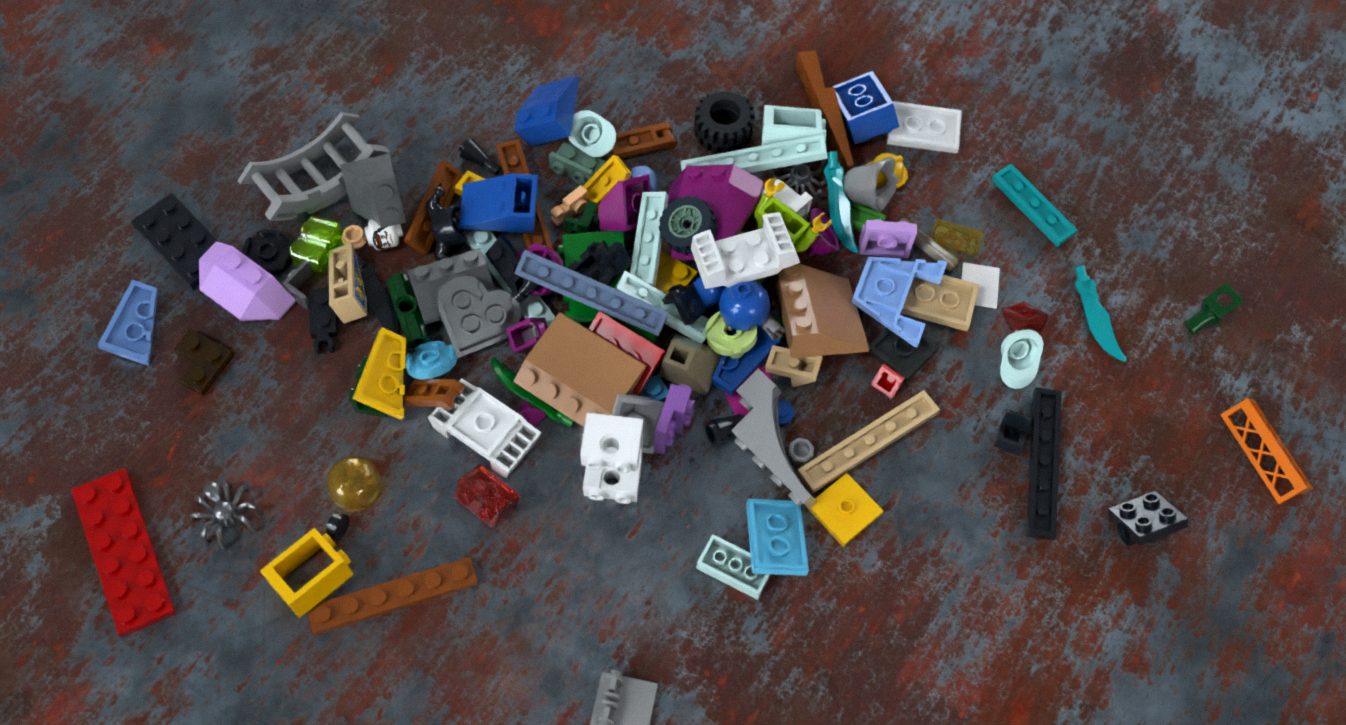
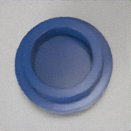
M778 399L779 425H784L792 420L794 408L790 402Z

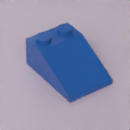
M873 71L833 86L835 87L844 125L854 144L866 142L870 138L889 133L893 129L900 127L894 104Z
M575 75L537 86L518 110L515 132L530 146L571 136L579 77Z

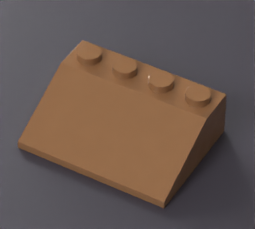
M802 264L784 268L778 274H775V293L791 358L869 352V346L857 306L851 303L853 292L849 279Z
M559 312L525 358L513 382L585 428L587 413L612 415L616 396L632 395L647 365L562 312Z

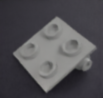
M610 670V673L602 672L590 725H649L658 683L621 676L622 673L617 670Z

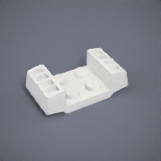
M780 212L762 215L763 228L717 241H714L711 230L693 236L691 251L705 289L719 286L731 287L741 282L775 275L784 268L800 263Z
M461 378L459 382L464 385L465 389L461 395H457L454 399L455 404L452 409L446 410L442 407H436L432 414L428 416V419L433 428L447 439L453 435L488 459L492 470L507 478L538 441L541 432L505 404L481 388L475 387Z

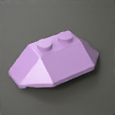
M216 241L199 259L200 291L240 321L280 320L296 302L294 297L270 273L231 245Z

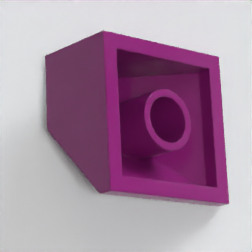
M650 174L621 180L614 185L599 204L598 219L600 221V230L625 232L637 228L642 192H650Z

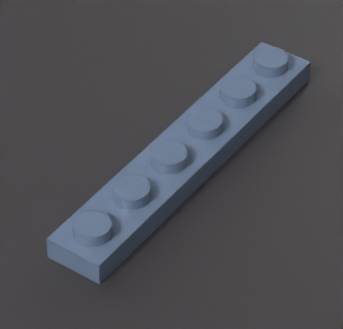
M524 250L514 273L656 336H659L669 313L527 250Z

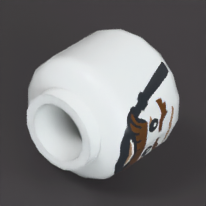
M371 219L368 222V226L364 227L369 246H373L379 251L398 246L399 237L403 236L401 224L381 228L378 223Z

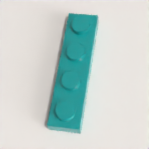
M1009 164L993 175L991 181L1056 247H1059L1075 236L1077 229L1012 164Z

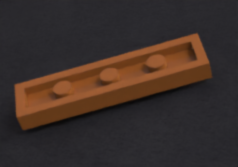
M446 160L439 162L404 239L405 243L422 255L429 253L435 239L431 232L432 220L426 208L427 201L435 194L434 190L440 186L445 189V194L443 197H440L439 202L444 208L448 207L455 193L454 187L463 175L461 171Z

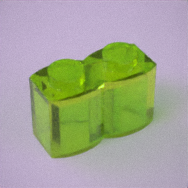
M311 216L307 222L303 223L300 231L301 236L292 243L289 253L294 265L300 266L306 260L313 271L322 273L329 263V250L338 247L343 232L339 223Z

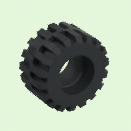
M721 89L716 90V93L711 91L707 93V97L703 96L700 99V103H697L695 111L694 135L697 137V142L703 144L704 149H711L714 154L744 149L745 145L751 141L755 120L754 107L752 103H748L749 99L746 96L741 97V93L737 91L732 93V90L726 89V92H722ZM726 119L732 121L733 124L721 125L715 121Z

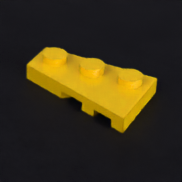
M383 327L378 331L352 398L399 420L404 418L403 395H405V385H403V373L406 359L405 337Z

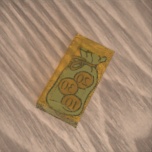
M936 219L930 238L942 247L977 256L984 232Z

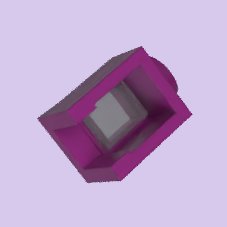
M545 317L527 318L506 329L509 343L514 353H528L533 349L548 328Z

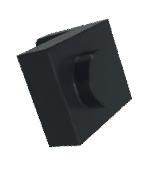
M675 285L668 290L669 293L662 299L664 305L675 304L684 325H692L706 312L694 285Z
M1007 409L998 428L994 447L1008 453L1020 455L1032 418Z

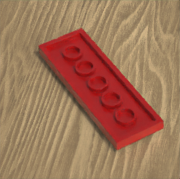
M123 468L71 489L118 635L124 637L177 614L128 471Z

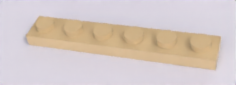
M923 390L797 470V475L813 494L938 415L940 409Z

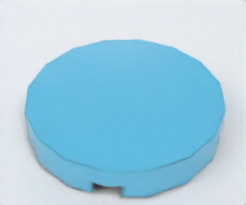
M442 341L427 342L417 346L414 353L410 354L409 352L406 355L405 367L408 375L421 380L433 379L450 371L456 365L457 355L451 344L447 346Z

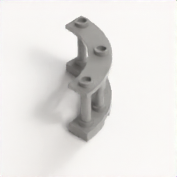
M340 112L322 134L303 148L278 159L249 162L238 182L240 184H257L271 202V205L265 212L266 217L270 221L290 220L297 218L296 214L305 211L308 214H312L324 209L348 195L342 172L327 181L313 165V162L326 153L339 168L340 164L348 163L335 148L346 135L361 151V154L354 161L385 155L390 152L385 146L366 143L354 129V125L360 118L357 114ZM303 168L318 185L304 192L299 189L289 176ZM279 179L291 195H278L268 182Z

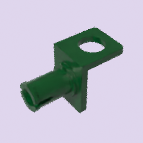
M1225 283L1202 300L1201 311L1185 321L1184 325L1192 335H1195L1211 322L1215 327H1218L1221 324L1222 318L1241 305L1243 300L1228 283ZM1222 293H1227L1231 295L1233 302L1231 305L1224 307L1218 304L1217 297Z

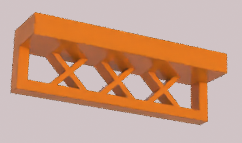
M1246 398L1220 414L1278 504H1282L1298 494H1305L1313 489L1255 400ZM1243 410L1247 416L1245 428L1235 426L1230 416ZM1251 423L1256 430L1250 429ZM1239 430H1243V431H1244L1243 436L1241 435V433L1239 432ZM1249 432L1257 433L1262 438L1260 450L1252 449L1247 444ZM1266 446L1268 447L1270 452L1265 451ZM1253 452L1259 453L1258 459L1256 458ZM1264 454L1273 456L1277 461L1275 472L1265 471L1262 467ZM1280 468L1283 470L1285 475L1279 474ZM1267 474L1274 475L1272 481ZM1278 477L1289 479L1295 489L1281 496L1276 488Z

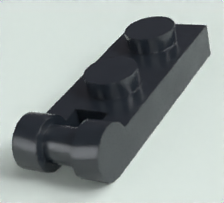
M499 236L485 255L512 291L513 298L519 303H524L528 298V293L531 290L534 291L539 284L514 274L521 257L506 237Z

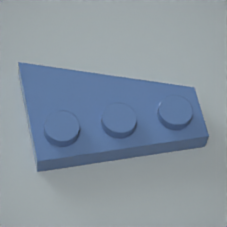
M132 279L98 343L99 349L149 366L158 298L157 288Z

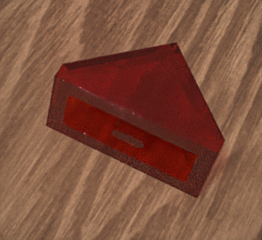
M1025 301L1001 307L1002 314L1011 333H1014L1015 330L1030 329L1040 335L1048 320V314Z

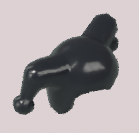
M438 186L434 190L435 194L426 203L428 214L432 220L431 232L436 240L434 255L436 261L453 257L450 256L453 248L468 240L467 237L463 236L464 229H459V220L455 215L460 210V205L455 204L444 208L439 201L440 197L444 196L445 189Z

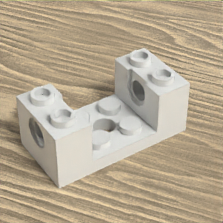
M587 413L580 453L581 465L586 466L583 482L584 496L597 501L604 498L615 499L616 502L628 504L631 501L637 502L642 468L643 419ZM609 478H615L619 482L615 485H609L605 481Z

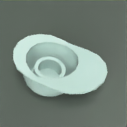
M582 110L574 114L571 136L568 138L573 145L589 156L602 157L613 149L616 142V131L610 122L595 112Z
M1030 329L1015 330L1001 344L1002 361L1000 375L1002 381L1010 388H1024L1035 379L1044 344L1042 337L1036 331Z

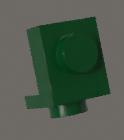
M588 201L581 220L566 217L565 232L567 234L590 233L593 231V228H598L600 224L598 219V203Z

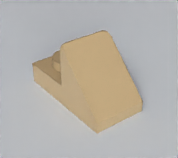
M772 345L765 370L768 373L791 378L792 387H797L816 381L823 356L791 358L788 348Z

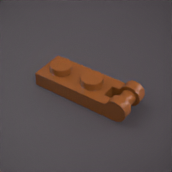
M663 122L616 133V142L611 153L622 159L664 148L671 150L678 146L676 136L672 135L673 128L671 123Z
M414 379L403 396V402L407 406L442 407L446 410H451L455 404L454 399L457 395H461L465 387L454 379Z

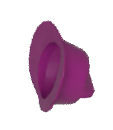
M818 208L812 209L810 227L813 228V220L825 212ZM826 213L821 217L823 224L831 220ZM832 224L824 231L818 232L819 236L807 249V254L809 256L814 254L823 256L832 250L839 251L838 236Z

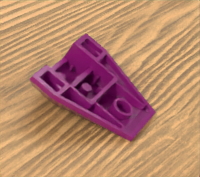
M734 164L686 166L670 185L668 204L674 202L679 197L683 198L685 196H696L700 200H704L717 218L718 230H716L717 235L714 238V241L738 235L761 199L764 182ZM670 247L673 260H695L692 254L683 255L680 252H675Z

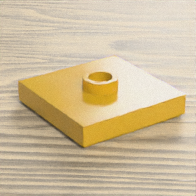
M848 473L844 474L816 497L815 500L817 502L808 509L843 547L884 512Z

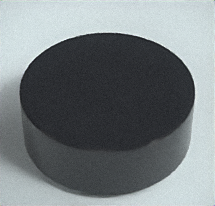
M335 512L330 517L326 526V533L331 539L339 541L345 536L349 527V516L341 512Z

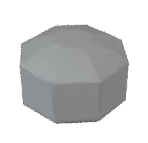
M797 438L789 444L788 458L793 464L804 466L812 461L814 446L808 439Z

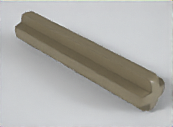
M902 218V219L900 220V221H905V222L911 223V222L908 221L906 218ZM917 228L914 244L937 262L938 260L947 261L946 269L952 271L957 266L959 260Z

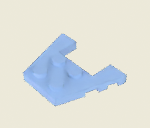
M868 257L851 303L912 346L918 347L926 324L901 316L902 308L913 278L917 277L940 285L947 261L938 260L937 263H929L922 259L910 262L901 261V258Z

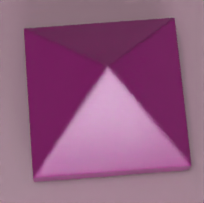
M526 400L515 411L535 428L546 416L544 411Z

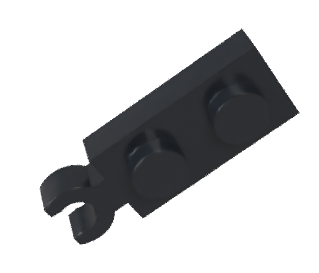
M329 287L309 289L310 335L312 339H315L313 347L316 354H320V347L327 344L330 353H334L335 345L331 337L338 336L337 314L329 305Z

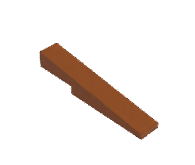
M816 50L798 52L796 70L813 108L821 110L822 119H826V138L832 151H837L838 163L844 168L845 174L854 167L835 87L825 88Z

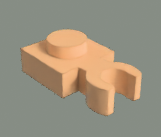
M580 185L563 198V203L550 211V214L553 216L550 220L556 226H559L565 221L566 217H573L576 213L580 214L583 212L588 203L587 190Z

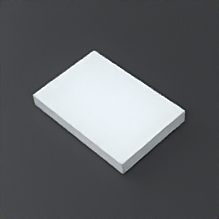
M892 101L900 127L888 133L887 144L958 153L962 110Z

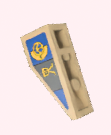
M352 243L329 250V305L344 324L367 316V297Z

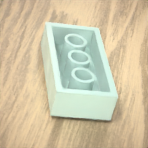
M712 534L696 565V569L757 600L771 575L752 573L750 553Z

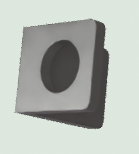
M305 260L297 269L289 273L287 279L282 284L298 304L309 310L310 303L307 297L298 290L313 275L309 262Z

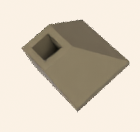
M676 333L663 359L658 377L678 385H687L693 391L706 396L722 355L716 353L707 345Z

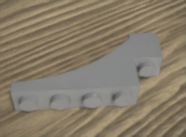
M758 368L736 390L742 397L739 402L749 413L731 430L737 436L734 442L744 452L749 448L755 454L751 459L762 470L767 466L773 472L770 478L780 488L785 485L791 491L788 496L798 506L803 503L810 509L817 501L805 489L795 474L781 439L778 421V396L782 392Z

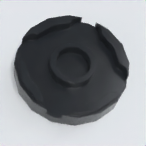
M274 229L261 230L256 232L257 235L252 238L250 236L246 240L242 253L272 276L283 272L294 258V247L290 239L281 231Z

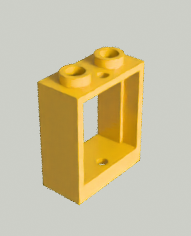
M315 528L260 570L269 584L299 619L354 575L348 566L351 563L349 557L342 549L336 552L334 549L336 544L327 533L321 535ZM322 548L334 562L294 593L284 582L283 578Z

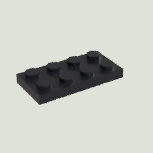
M170 193L130 222L193 290L199 285V259L216 241H219Z

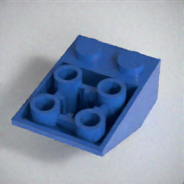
M512 173L463 184L459 229L534 234L538 175Z

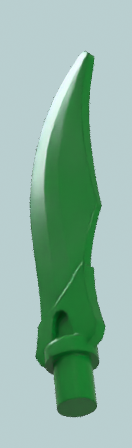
M495 357L491 358V365L495 375L508 389L544 411L552 420H556L559 423L562 422L570 428L574 426V420L514 383L516 374L503 366Z

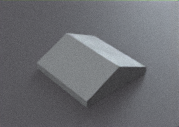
M617 395L612 416L643 419L642 452L653 454L655 430L665 402L639 395Z

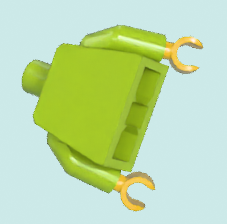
M777 177L771 178L765 182L767 193L762 195L754 212L758 229L763 228L762 215L780 212L796 253L803 252L819 236V231H824L832 224V219L823 224L821 217L825 213H821L813 220V228L810 227L806 220L776 197H773L774 193L784 189L785 183L782 181L775 186Z

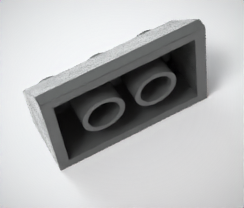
M480 248L407 270L425 325L441 320L437 309L436 291L450 277L461 274L472 275L483 283L486 290L495 289Z

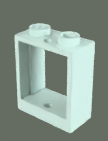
M764 105L762 146L824 134L826 141V119H822V113L819 109Z

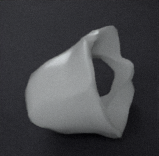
M888 157L876 163L854 167L847 171L843 176L844 191L847 198L855 204L871 207L876 212L881 213L897 190L896 184L899 177L894 174L895 159ZM879 171L883 172L888 178V182L883 189L876 188Z

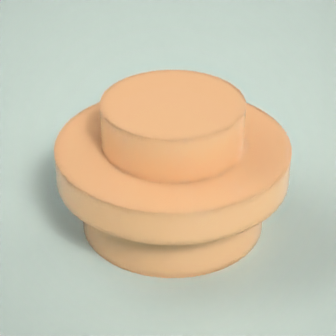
M357 225L346 227L341 237L344 245L352 243L354 249L363 247L367 241L365 230Z

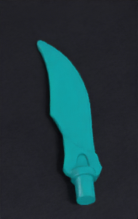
M837 151L827 152L828 164L824 169V174L828 184L829 212L832 226L844 246L855 253H859L852 229L851 202L844 191V168L838 163Z
M1085 266L1076 267L1075 271L1078 279L1074 287L1080 295L1086 320L1093 337L1109 355L1122 362H1126L1127 358L1122 353L1114 336L1109 313L1099 302L1095 281L1091 280L1090 276H1087Z

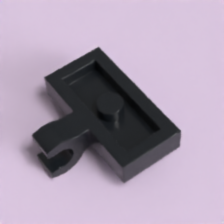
M594 241L587 247V250L595 262L582 275L609 286L632 263V260L622 243L615 241L607 249L604 244L598 246Z

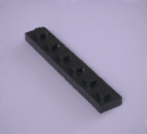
M1035 387L1032 403L1026 537L1053 541L1056 538L1062 391Z

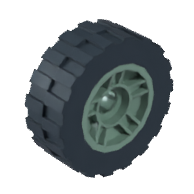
M696 196L679 197L674 202H670L668 207L663 210V214L659 219V230L662 238L675 252H680L683 255L692 254L691 244L694 235L707 230H711L713 238L717 235L718 224L714 212L704 200H700Z

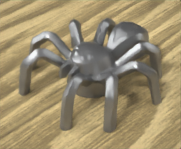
M826 159L822 160L817 171H811L810 167L803 163L794 165L792 169L781 167L783 172L789 173L777 177V179L784 180L789 178L785 184L797 194L799 187H801V195L806 191L807 185L813 196L819 199L822 190L819 189L816 192L810 181L818 186H823L827 183L826 179L819 182L811 177L818 176L822 172ZM770 169V178H774V172L772 169Z
M228 480L223 482L225 501H223L218 483L207 482L203 487V492L215 504V507L201 496H195L198 504H202L212 512H192L189 515L192 522H195L196 518H213V520L203 524L201 527L200 536L205 546H208L205 536L206 529L218 523L216 529L217 540L224 551L228 548L223 540L221 530L223 527L230 528V526L235 525L237 519L241 520L253 534L257 533L254 525L244 515L238 514V511L244 507H250L262 516L263 512L259 507L248 501L236 507L243 491L250 492L249 487L241 485L233 501L230 502L229 488L232 487V484Z

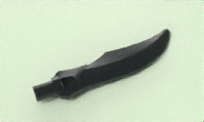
M356 253L364 289L367 293L368 307L372 310L383 328L398 334V318L391 297L378 280L373 265L363 261L360 254Z

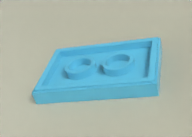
M747 499L746 510L752 573L807 576L809 568L801 505L798 506L794 501Z

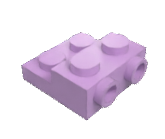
M880 219L866 220L859 237V254L909 258L917 234V224L905 221L888 222Z

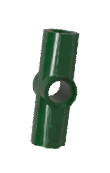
M399 272L391 275L386 280V284L397 318L406 338L408 348H416L430 341L417 300L415 299L407 274ZM406 309H412L409 312H403Z

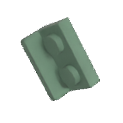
M565 142L562 143L556 153L551 152L549 154L550 169L559 175L572 178L581 185L585 184L606 163V161L598 157L589 156L582 150Z

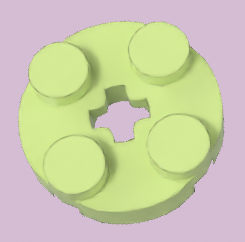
M720 311L715 313L706 325L708 345L716 353L723 356H730L733 359L741 358L757 341V326H752L747 331L736 330L737 334L728 335L726 331H732L733 328L725 324Z

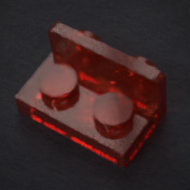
M479 464L459 479L454 498L478 516L481 521L488 524L491 528H495L499 523L500 517L518 503L520 495Z

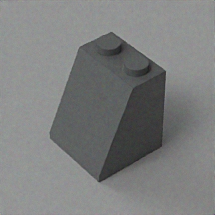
M389 154L340 164L353 212L367 220H374L381 228L406 222Z

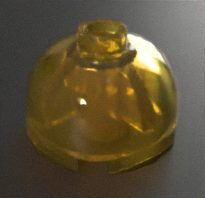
M352 455L341 458L334 463L327 474L326 480L331 500L346 511H360L371 506V502L381 494L383 484L379 470L370 460L362 456Z

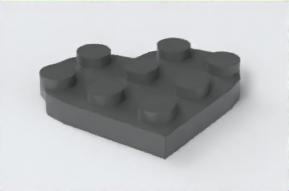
M461 274L452 276L444 281L436 291L437 309L450 343L455 349L457 358L508 338L506 329L519 323L522 317L521 307L511 294L504 289L486 290L483 283L472 275Z

